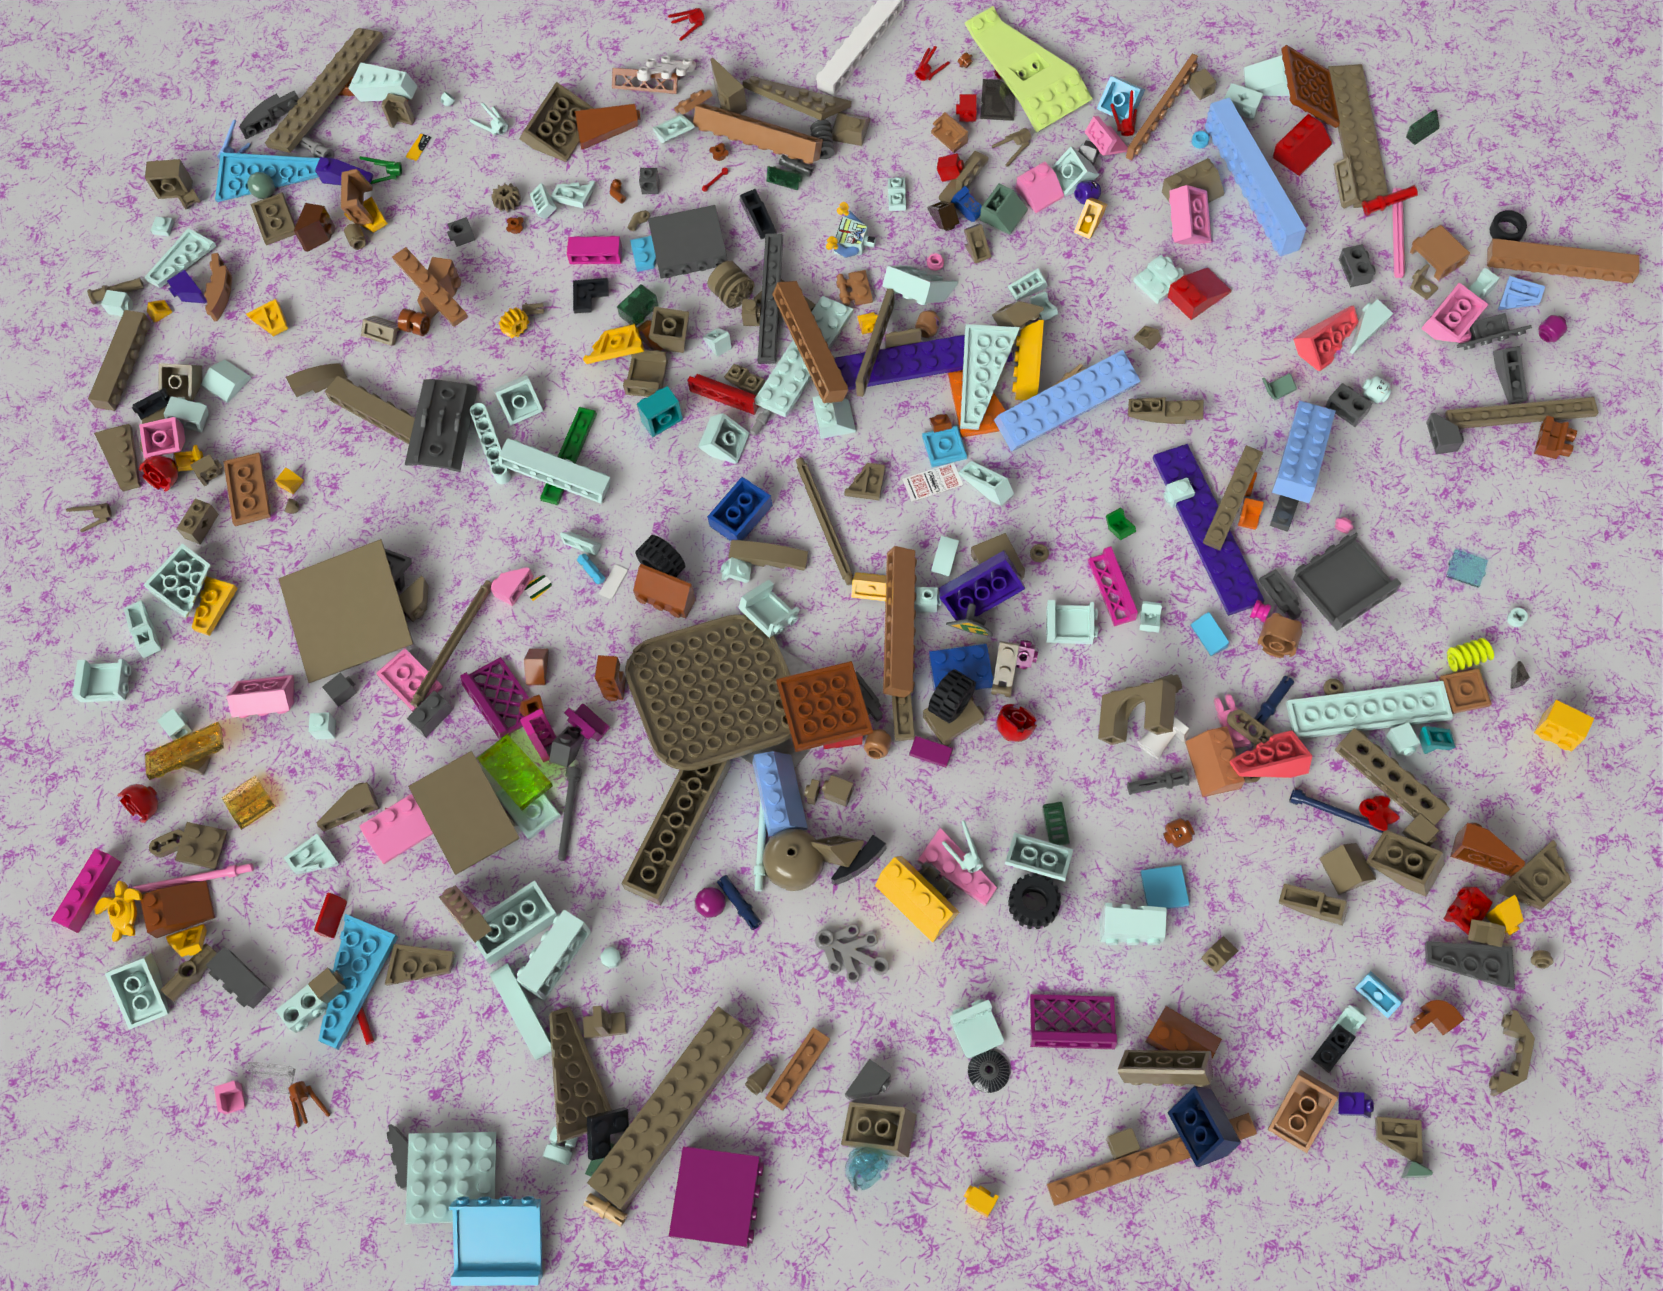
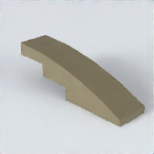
M731 540L728 558L733 557L761 567L769 565L781 569L790 567L804 571L808 551L769 543Z

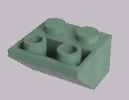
M999 183L981 207L980 221L1010 235L1026 214L1028 208L1014 190Z

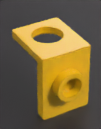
M874 312L857 316L862 335L873 332L878 317Z

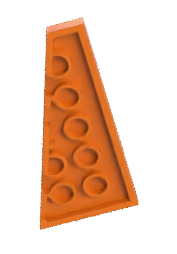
M963 370L947 373L959 429ZM995 393L992 395L979 429H960L961 438L1000 431L994 419L1006 410Z

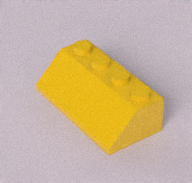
M1038 320L1021 329L1020 336L1017 335L1016 346H1019V351H1015V362H1018V366H1014L1013 377H1017V382L1013 381L1012 392L1016 393L1015 400H1028L1038 394L1044 320Z
M903 856L894 857L883 869L875 886L932 942L941 935L960 913Z

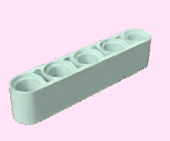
M475 403L471 406L470 413L491 472L497 483L506 484L510 481L511 474L508 468L499 465V458L494 459L499 456L502 449L490 416L484 404Z
M507 963L491 972L490 977L535 1060L550 1053L551 1040L523 988L516 980L517 977L510 965Z

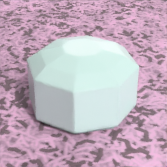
M614 947L605 948L600 955L602 964L609 969L617 967L621 962L620 952Z

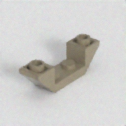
M1516 1010L1504 1014L1501 1026L1504 1027L1503 1034L1520 1039L1515 1044L1516 1060L1512 1062L1510 1073H1513V1075L1502 1071L1494 1074V1076L1492 1075L1489 1081L1491 1096H1496L1527 1080L1535 1037Z

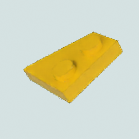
M372 196L365 200L363 206L373 217V223L360 226L374 233L388 223Z
M276 299L246 314L253 322L272 336L289 329L280 304Z
M202 924L168 935L166 940L181 957L192 956L202 951L207 929Z

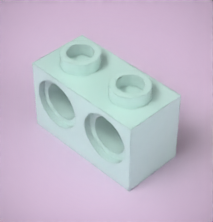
M306 985L275 1011L288 1029L296 1033L304 1030L312 1019L323 1015L328 1004L319 1000L310 986ZM315 998V1004L309 1007V1002ZM298 1012V1018L292 1021L293 1014Z

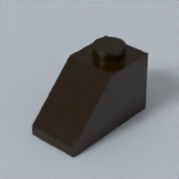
M940 201L927 207L938 228L949 231L954 229L955 225L960 224L954 203Z

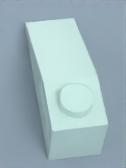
M1378 299L1373 304L1369 302L1362 309L1364 313L1357 325L1350 349L1351 354L1358 350L1394 314Z
M970 461L958 472L961 477L986 498L1001 506L1014 495L1008 478L973 461Z

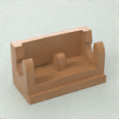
M946 112L933 122V125L936 127L931 130V134L953 153L968 143V131Z

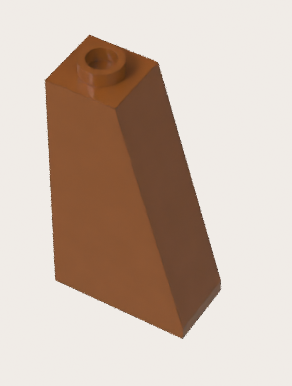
M635 104L575 111L581 150L637 127L638 120H641L639 109L636 110Z

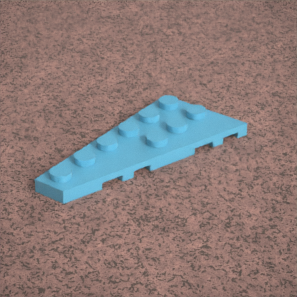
M221 152L215 200L216 202H221L251 194L247 181L250 175L255 172H264L269 175L274 182L275 188L319 178L315 168L320 158Z
M347 914L344 916L343 921H345L340 935V948L336 954L333 968L334 972L338 970L344 977L342 982L347 988L328 1003L318 1039L321 1043L337 1050L340 1049L398 939V936Z

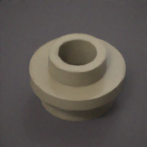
M1037 544L1030 550V557L1035 562H1044L1049 556V550L1042 544ZM1040 552V553H1042L1043 555H1042V556H1038V555H1036V553Z
M1329 679L1325 682L1323 690L1326 695L1341 694L1344 691V686L1337 679ZM1331 685L1336 686L1337 690H1333Z
M1538 950L1533 952L1531 963L1537 968L1545 969L1553 964V958L1548 951Z

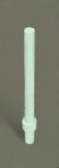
M761 800L757 857L753 873L755 876L754 890L758 892L763 890V876L766 874L763 865L766 823Z

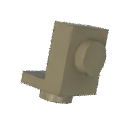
M1223 936L1210 947L1201 959L1217 973L1239 950Z

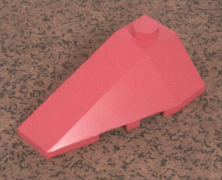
M1349 306L1295 337L1293 340L1298 355L1317 371L1323 370L1332 363L1334 354L1342 348V342L1346 337L1350 336L1359 322L1355 307Z
M1293 730L1274 734L1264 744L1261 742L1252 751L1247 750L1230 760V764L1236 773L1242 777L1292 778L1309 773L1312 754Z

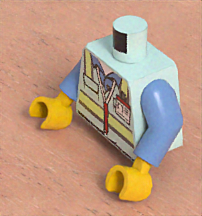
M841 202L839 204L840 207L837 208V213L839 215L844 214L845 216L841 218L836 236H830L827 239L826 248L828 250L834 248L835 254H840L845 258L861 255L865 246L875 247L876 237L868 236V226L851 211H848L849 205L846 202Z

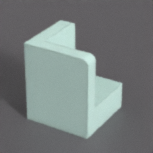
M1484 268L1477 280L1468 289L1483 300L1495 288L1500 278L1487 268Z

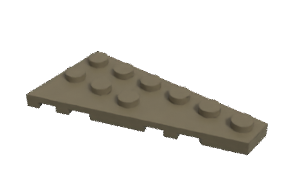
M756 76L743 80L742 84L745 89L821 121L850 108L852 102L809 91L805 88H797L761 79Z
M570 1006L552 1011L549 1014L557 1144L587 1134V1116L612 1110Z

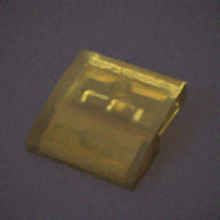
M256 775L222 797L227 809L241 830L275 808L272 799Z

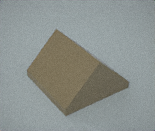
M837 835L816 839L811 843L822 854L824 862L849 867L863 846L864 840Z
M1357 843L1343 844L1319 858L1338 895L1376 880Z

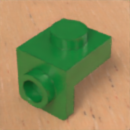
M1118 508L1106 515L1108 530L1119 540L1136 532V527L1125 518L1122 508Z

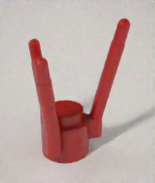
M700 8L668 15L669 18L686 15L671 21L672 24L689 19L691 24H695L679 38L680 41L696 28L703 25L702 21L705 18Z
M934 46L931 52L930 48L926 50L919 67L915 71L916 77L921 81L931 80L935 74L950 64L947 61L931 73L932 67L928 62L937 46Z
M1133 90L1130 91L1129 118L1123 119L1121 124L1114 104L1111 103L1110 105L1117 125V131H1121L1122 136H1131L1135 133L1137 109H1134L1133 113Z

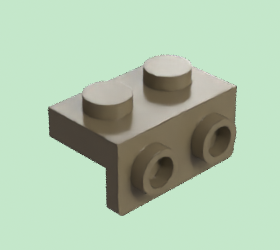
M388 93L387 97L382 101L381 107L389 126L394 128L397 121L413 125L415 119L407 98Z

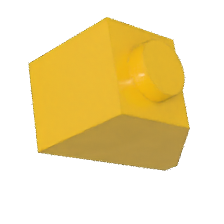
M1094 198L1087 199L1074 233L1091 239L1102 220L1108 204Z
M1515 895L1498 904L1485 915L1490 923L1505 926V934L1508 933L1509 936L1520 930L1518 925L1524 921L1518 899Z

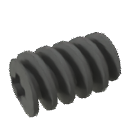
M817 120L810 127L811 136L823 139L820 159H829L834 155L831 123L828 120Z

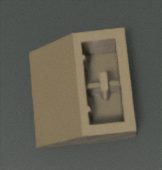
M1017 301L1005 305L993 313L992 316L998 326L1020 327L1019 330L1026 326L1025 323L1039 318V313L1044 309L1041 306Z

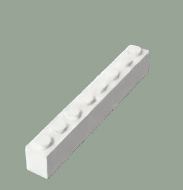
M878 0L875 5L871 6L868 14L863 16L860 24L844 40L840 49L835 51L834 56L831 60L827 61L824 69L818 72L816 76L817 89L833 97L836 95L904 9V0Z

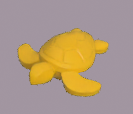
M118 881L115 886V898L103 897L95 906V914H101L108 909L110 922L115 929L112 934L113 942L119 941L122 938V934L135 936L133 926L137 917V907L134 900H142L141 892L135 888L128 889V885L123 881Z

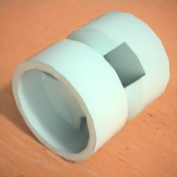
M553 1127L549 1136L551 1143L546 1145L543 1157L569 1165L573 1155L571 1148L576 1146L578 1137L564 1141L566 1143L565 1147L558 1146L557 1129Z

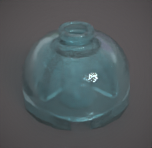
M871 1147L856 1148L848 1155L845 1175L856 1191H858L859 1187L861 1190H866L880 1180L882 1176L879 1173L883 1169L886 1171L889 1163L877 1149Z

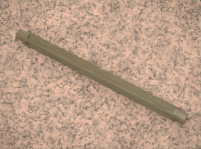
M800 457L796 459L800 477L805 485L842 579L845 580L846 585H852V571L844 556L832 523L829 520L808 465Z
M486 580L481 585L413 695V699L410 702L412 706L417 708L424 701L427 693L491 592L492 582Z

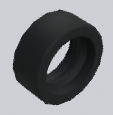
M1501 211L1494 217L1489 228L1490 235L1494 239L1520 241L1527 229V221L1524 216L1516 211ZM1509 222L1516 226L1518 232L1514 234L1506 233L1500 229L1498 223Z

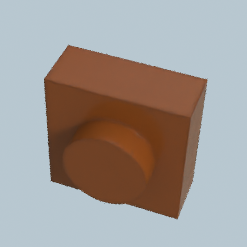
M938 414L935 417L929 418L934 433L952 429L951 421L947 414Z

